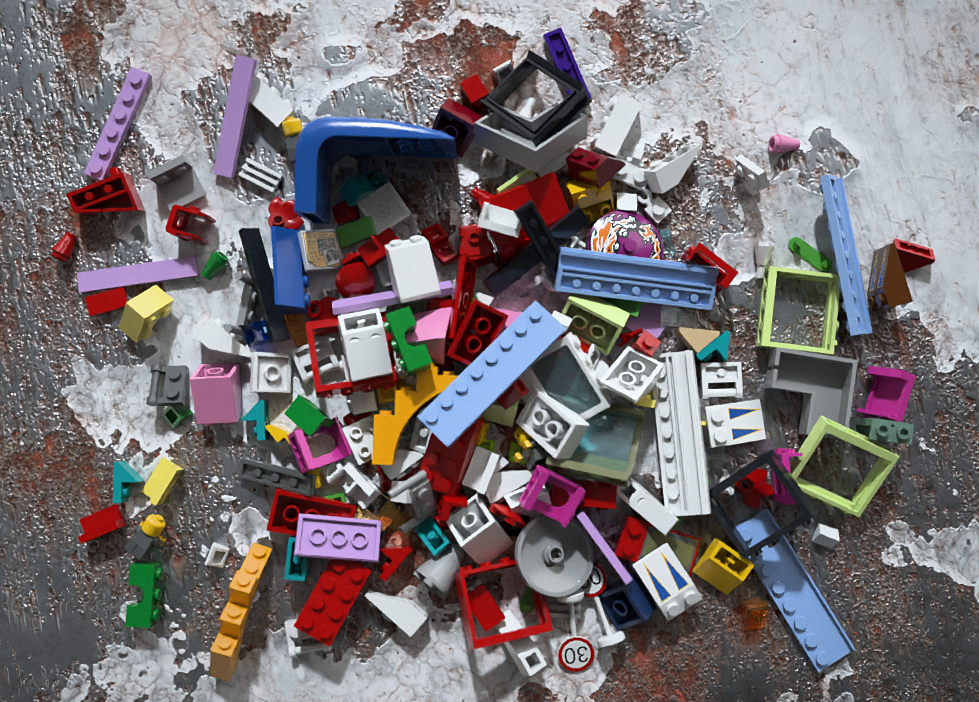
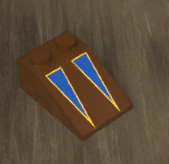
M895 243L879 248L873 254L867 291V303L873 312L913 301Z

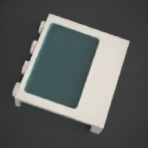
M571 332L554 342L519 377L530 391L523 397L525 403L529 400L534 389H538L577 413L584 420L610 407L613 403V395L608 388L599 384L602 378L600 373L593 369L589 355L582 351L578 337Z

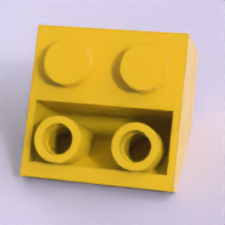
M575 179L565 182L571 209L578 205L590 223L598 221L604 215L615 211L610 181L600 189Z
M714 538L692 571L727 595L745 580L755 564L746 558L744 559L742 555L722 541Z

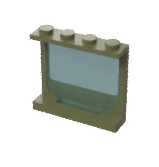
M574 395L570 397L564 396L563 398L565 407L578 415L601 403L595 399L583 400ZM612 403L610 407L585 420L590 427L570 459H555L553 456H547L546 466L548 470L629 488L645 420L644 411L636 407L624 408L616 403Z

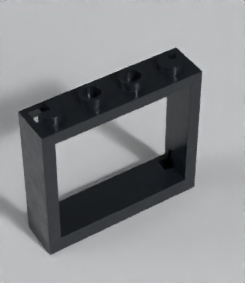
M773 449L709 490L711 511L744 559L748 556H751L752 559L763 552L761 549L766 545L769 548L775 546L780 542L778 538L783 535L786 538L797 532L796 527L799 525L808 526L815 521L813 517L818 513ZM768 463L804 515L749 547L715 496Z

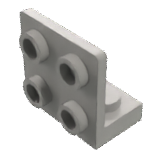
M180 155L146 172L149 179L157 184L169 211H171L175 204L184 207L206 196L191 162L184 155Z

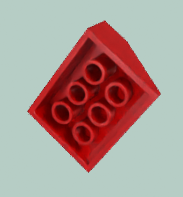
M554 171L479 202L481 210L483 203L487 202L491 205L513 211L527 201L532 200L548 228L569 212ZM522 226L518 238L489 230L493 245L502 263L511 259L531 243Z

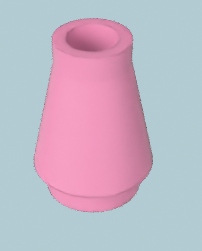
M776 134L770 137L768 148L769 151L775 154L798 151L800 140Z

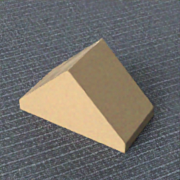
M679 327L675 330V333L687 348L696 354L717 338L720 331Z

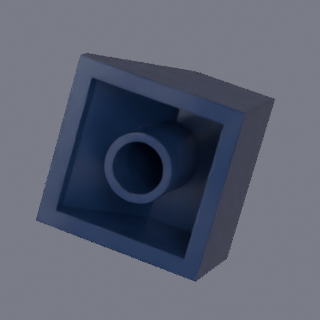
M635 573L630 575L632 581L627 585L621 578L598 595L604 611L617 631L646 621L657 609V606Z

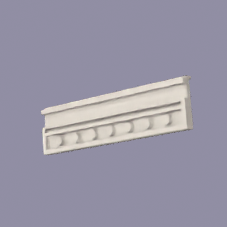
M685 350L682 352L652 355L651 358L664 364L659 381L653 388L654 400H656L655 416L664 505L675 516L711 514L694 351Z

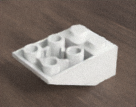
M379 308L338 316L337 326L351 381L355 382L393 373Z

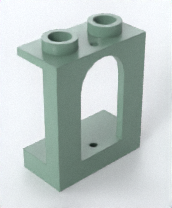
M853 418L852 430L877 442L891 444L895 442L912 445L914 424L876 418Z

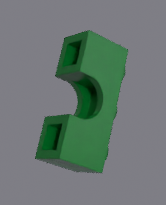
M408 306L386 314L385 322H383L384 329L387 334L390 333L393 339L390 341L394 353L398 352L400 360L398 362L402 372L406 371L407 376L431 368L433 362L426 345L411 346L405 340V336L415 331L417 326L410 307Z
M137 561L130 564L128 585L139 586L144 592V599L142 602H133L127 605L125 627L151 628L159 621L160 609H158V604L162 597L160 581L164 574L163 568H161L162 562Z

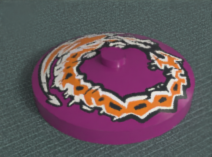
M614 211L604 215L592 226L586 239L585 250L663 260V244L658 231L649 220L635 212Z

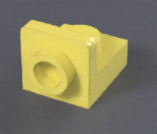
M653 389L638 402L631 401V405L654 408L656 400H652Z

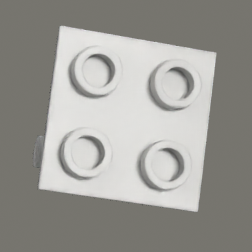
M374 414L342 428L358 465L372 459Z

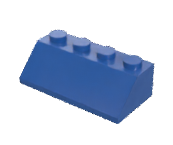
M271 226L275 305L284 315L308 313L311 299L310 295H307V287H310V281L304 268L297 233L299 231Z

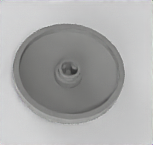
M542 514L531 519L519 533L515 545V563L521 578L532 590L544 596L562 597L580 589L589 578L594 564V548L587 530L575 518L565 528L559 521Z

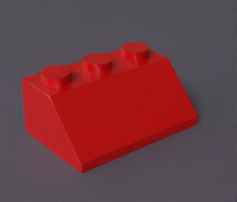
M473 299L449 348L447 356L470 365L499 337L509 315Z

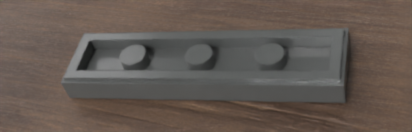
M247 457L241 458L238 478L309 497L314 495L316 475L302 474L301 471Z

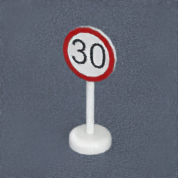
M594 562L591 574L581 588L584 589L585 597H594L606 635L601 636L597 641L598 646L601 648L626 639L623 631L611 632L598 596L607 586V573L599 563Z
M583 588L570 595L556 597L559 602L569 604L572 637L567 638L561 643L558 650V658L565 669L575 672L585 670L594 659L592 644L588 639L577 636L574 603L584 598Z

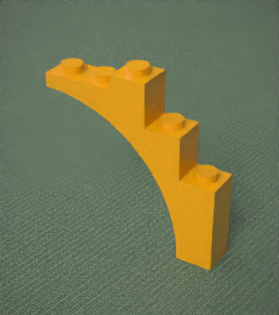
M432 363L431 368L417 373L416 391H413V387L401 386V390H396L395 415H392V411L380 410V414H374L373 465H394L396 463L398 445L407 424L424 404L441 394L458 377L455 376V372L443 371V375H439L440 368L435 367V363Z
M253 542L240 570H237L229 586L228 603L219 621V634L210 650L211 677L228 682L231 680L238 664L239 650L247 618L273 548Z

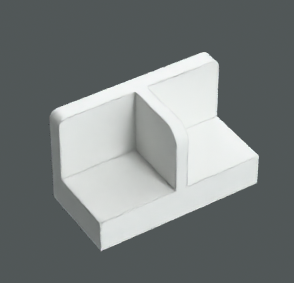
M348 462L343 467L346 473L339 480V483L346 490L345 494L347 496H352L363 509H366L382 492L356 464Z

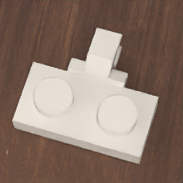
M636 149L633 157H627L626 161L616 157L615 159L625 162L626 166L613 176L612 179L644 192L648 183L644 174L646 169L642 168L644 163L640 162L644 151Z
M742 155L735 158L736 171L739 176L745 177L747 181L745 188L749 194L754 196V194L769 186L766 171Z

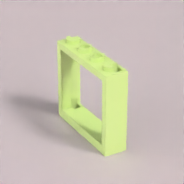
M774 266L765 268L756 347L768 349L780 347L833 355L837 345L835 336L839 329L837 316L841 309V301L839 300L841 291L838 286L840 281L839 275ZM777 277L828 283L821 348L770 342Z
M820 416L798 453H802V456L794 457L790 463V474L809 498L814 500L818 498L825 505L831 508L835 506L846 515L849 513L860 517L899 459V456L892 448L869 439V437L826 417ZM826 432L879 456V459L851 501L798 477Z

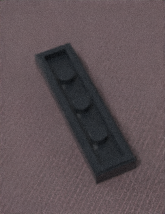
M529 200L513 210L551 278L555 281L560 248L532 200Z

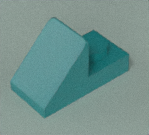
M729 331L722 332L700 352L694 354L695 361L703 360V362H706L714 356L712 353L714 352L721 362H726L730 338Z
M259 400L241 421L256 420L254 436H257V441L270 440V433L265 428L269 424V400Z
M126 461L114 462L113 503L129 501L131 496L129 482L144 481Z
M431 517L414 528L435 557L451 545L450 539Z

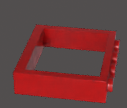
M386 311L380 312L382 322H385ZM338 318L305 322L316 398L330 399L333 395L338 394L350 396L358 391L370 393L377 388L388 390V388L398 385V374L394 370L396 366L395 357L390 342L391 335L390 333L387 334L386 331L385 335L393 373L355 382L346 381L321 385L314 336L339 332L337 326Z
M510 557L498 559L499 563L494 565L491 564V561L479 563L480 568L472 569V565L460 567V572L454 573L469 649H479L553 631L546 596L531 589L538 624L476 638L465 577L516 567L515 560L511 561Z

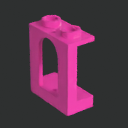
M338 417L332 419L335 422L330 428L321 425L313 437L306 434L302 429L293 431L287 436L302 474L344 459L352 454L342 431V428H344L343 424L339 421ZM322 434H328L333 437L335 441L334 450L313 459L306 440Z
M777 448L775 452L789 473V457L802 456V453L795 452V449ZM771 468L772 489L774 491L773 501L782 504H797L782 482V492H780L779 478Z
M537 465L518 501L522 508L528 511L533 509L559 521L566 528L568 523L573 520L577 506L583 502L586 491L581 485ZM546 481L568 492L569 499L565 505L555 507L537 499Z

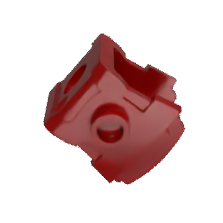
M175 204L171 209L165 230L186 242L191 240L196 244L205 246L209 244V241L185 232L189 217H196L211 223H216V220L200 212L201 209L189 205L186 208Z
M477 224L458 227L462 244L459 248V256H467L477 263V267L492 263V260L496 257L493 251L495 249L491 240H488L487 229L477 227Z

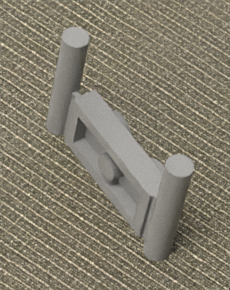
M236 272L234 275L235 279L245 283L236 323L237 326L226 324L224 330L247 337L249 335L247 328H252L256 320L255 311L259 302L252 277Z
M424 470L388 491L391 499L407 489L410 493L416 517L399 527L402 534H405L437 513L430 481L426 478L427 474Z

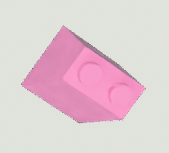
M447 307L412 313L417 326L415 331L405 336L406 342L411 346L425 344L432 362L444 365L449 344L447 336L451 308ZM396 352V358L400 359L398 352Z
M240 362L200 364L189 379L197 424L210 426L216 423L230 425L238 422L242 415Z

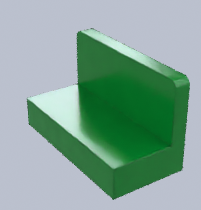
M301 395L296 397L285 412V415L311 437L315 435L321 425L330 428L335 422L309 399Z

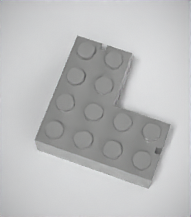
M559 103L553 104L532 119L505 107L503 108L535 129ZM492 111L489 113V116L486 115L474 122L475 144L531 171L537 172L587 137L588 115L580 113L571 124L535 148L531 138Z
M780 347L771 348L768 359V367H771V370H767L764 388L804 394L798 434L809 435L820 416L849 428L858 360ZM827 432L823 436V438L845 441Z

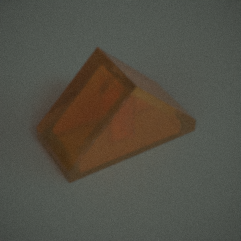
M760 597L739 600L744 631L765 629L768 611L767 602Z

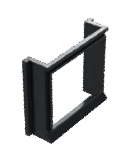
M529 50L527 57L480 102L484 107L485 113L489 115L493 111L531 138L536 148L567 127L592 100L588 97L581 82ZM538 69L572 92L533 129L500 105Z

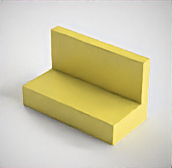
M162 457L141 492L150 497L149 502L155 506L163 504L184 469Z

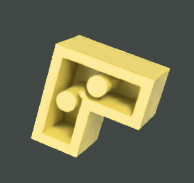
M157 285L152 286L126 302L118 328L136 343L143 338H149L153 333L152 329L156 321L161 317L165 318L172 311L173 299Z

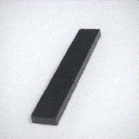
M577 205L548 229L558 247H560L590 223V221ZM529 243L482 282L496 298L542 260L532 243Z
M242 228L239 230V235L270 343L288 341L291 338L284 314L275 305L274 279L259 228Z

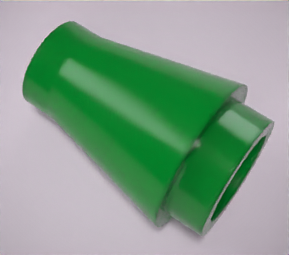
M218 250L215 253H211L201 272L202 276L211 280L228 266L229 258Z

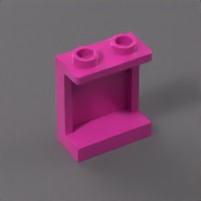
M869 366L867 374L874 376L865 409L857 408L856 412L863 414V418L903 422L916 376L904 370Z

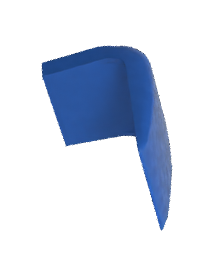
M361 117L317 118L306 124L300 132L296 146L294 212L309 223L330 224L333 168L337 161L344 156L457 158L454 137L438 130L385 119Z

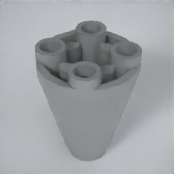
M456 540L454 544L451 543L437 557L433 556L419 566L413 575L421 582L423 581L425 587L432 593L435 592L437 596L445 600L455 583L454 573L460 572V567L464 564L467 552Z

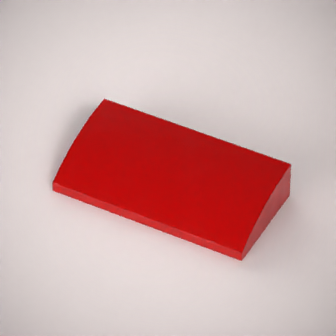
M460 256L458 260L447 339L450 341L454 340L472 303L477 263L467 256Z

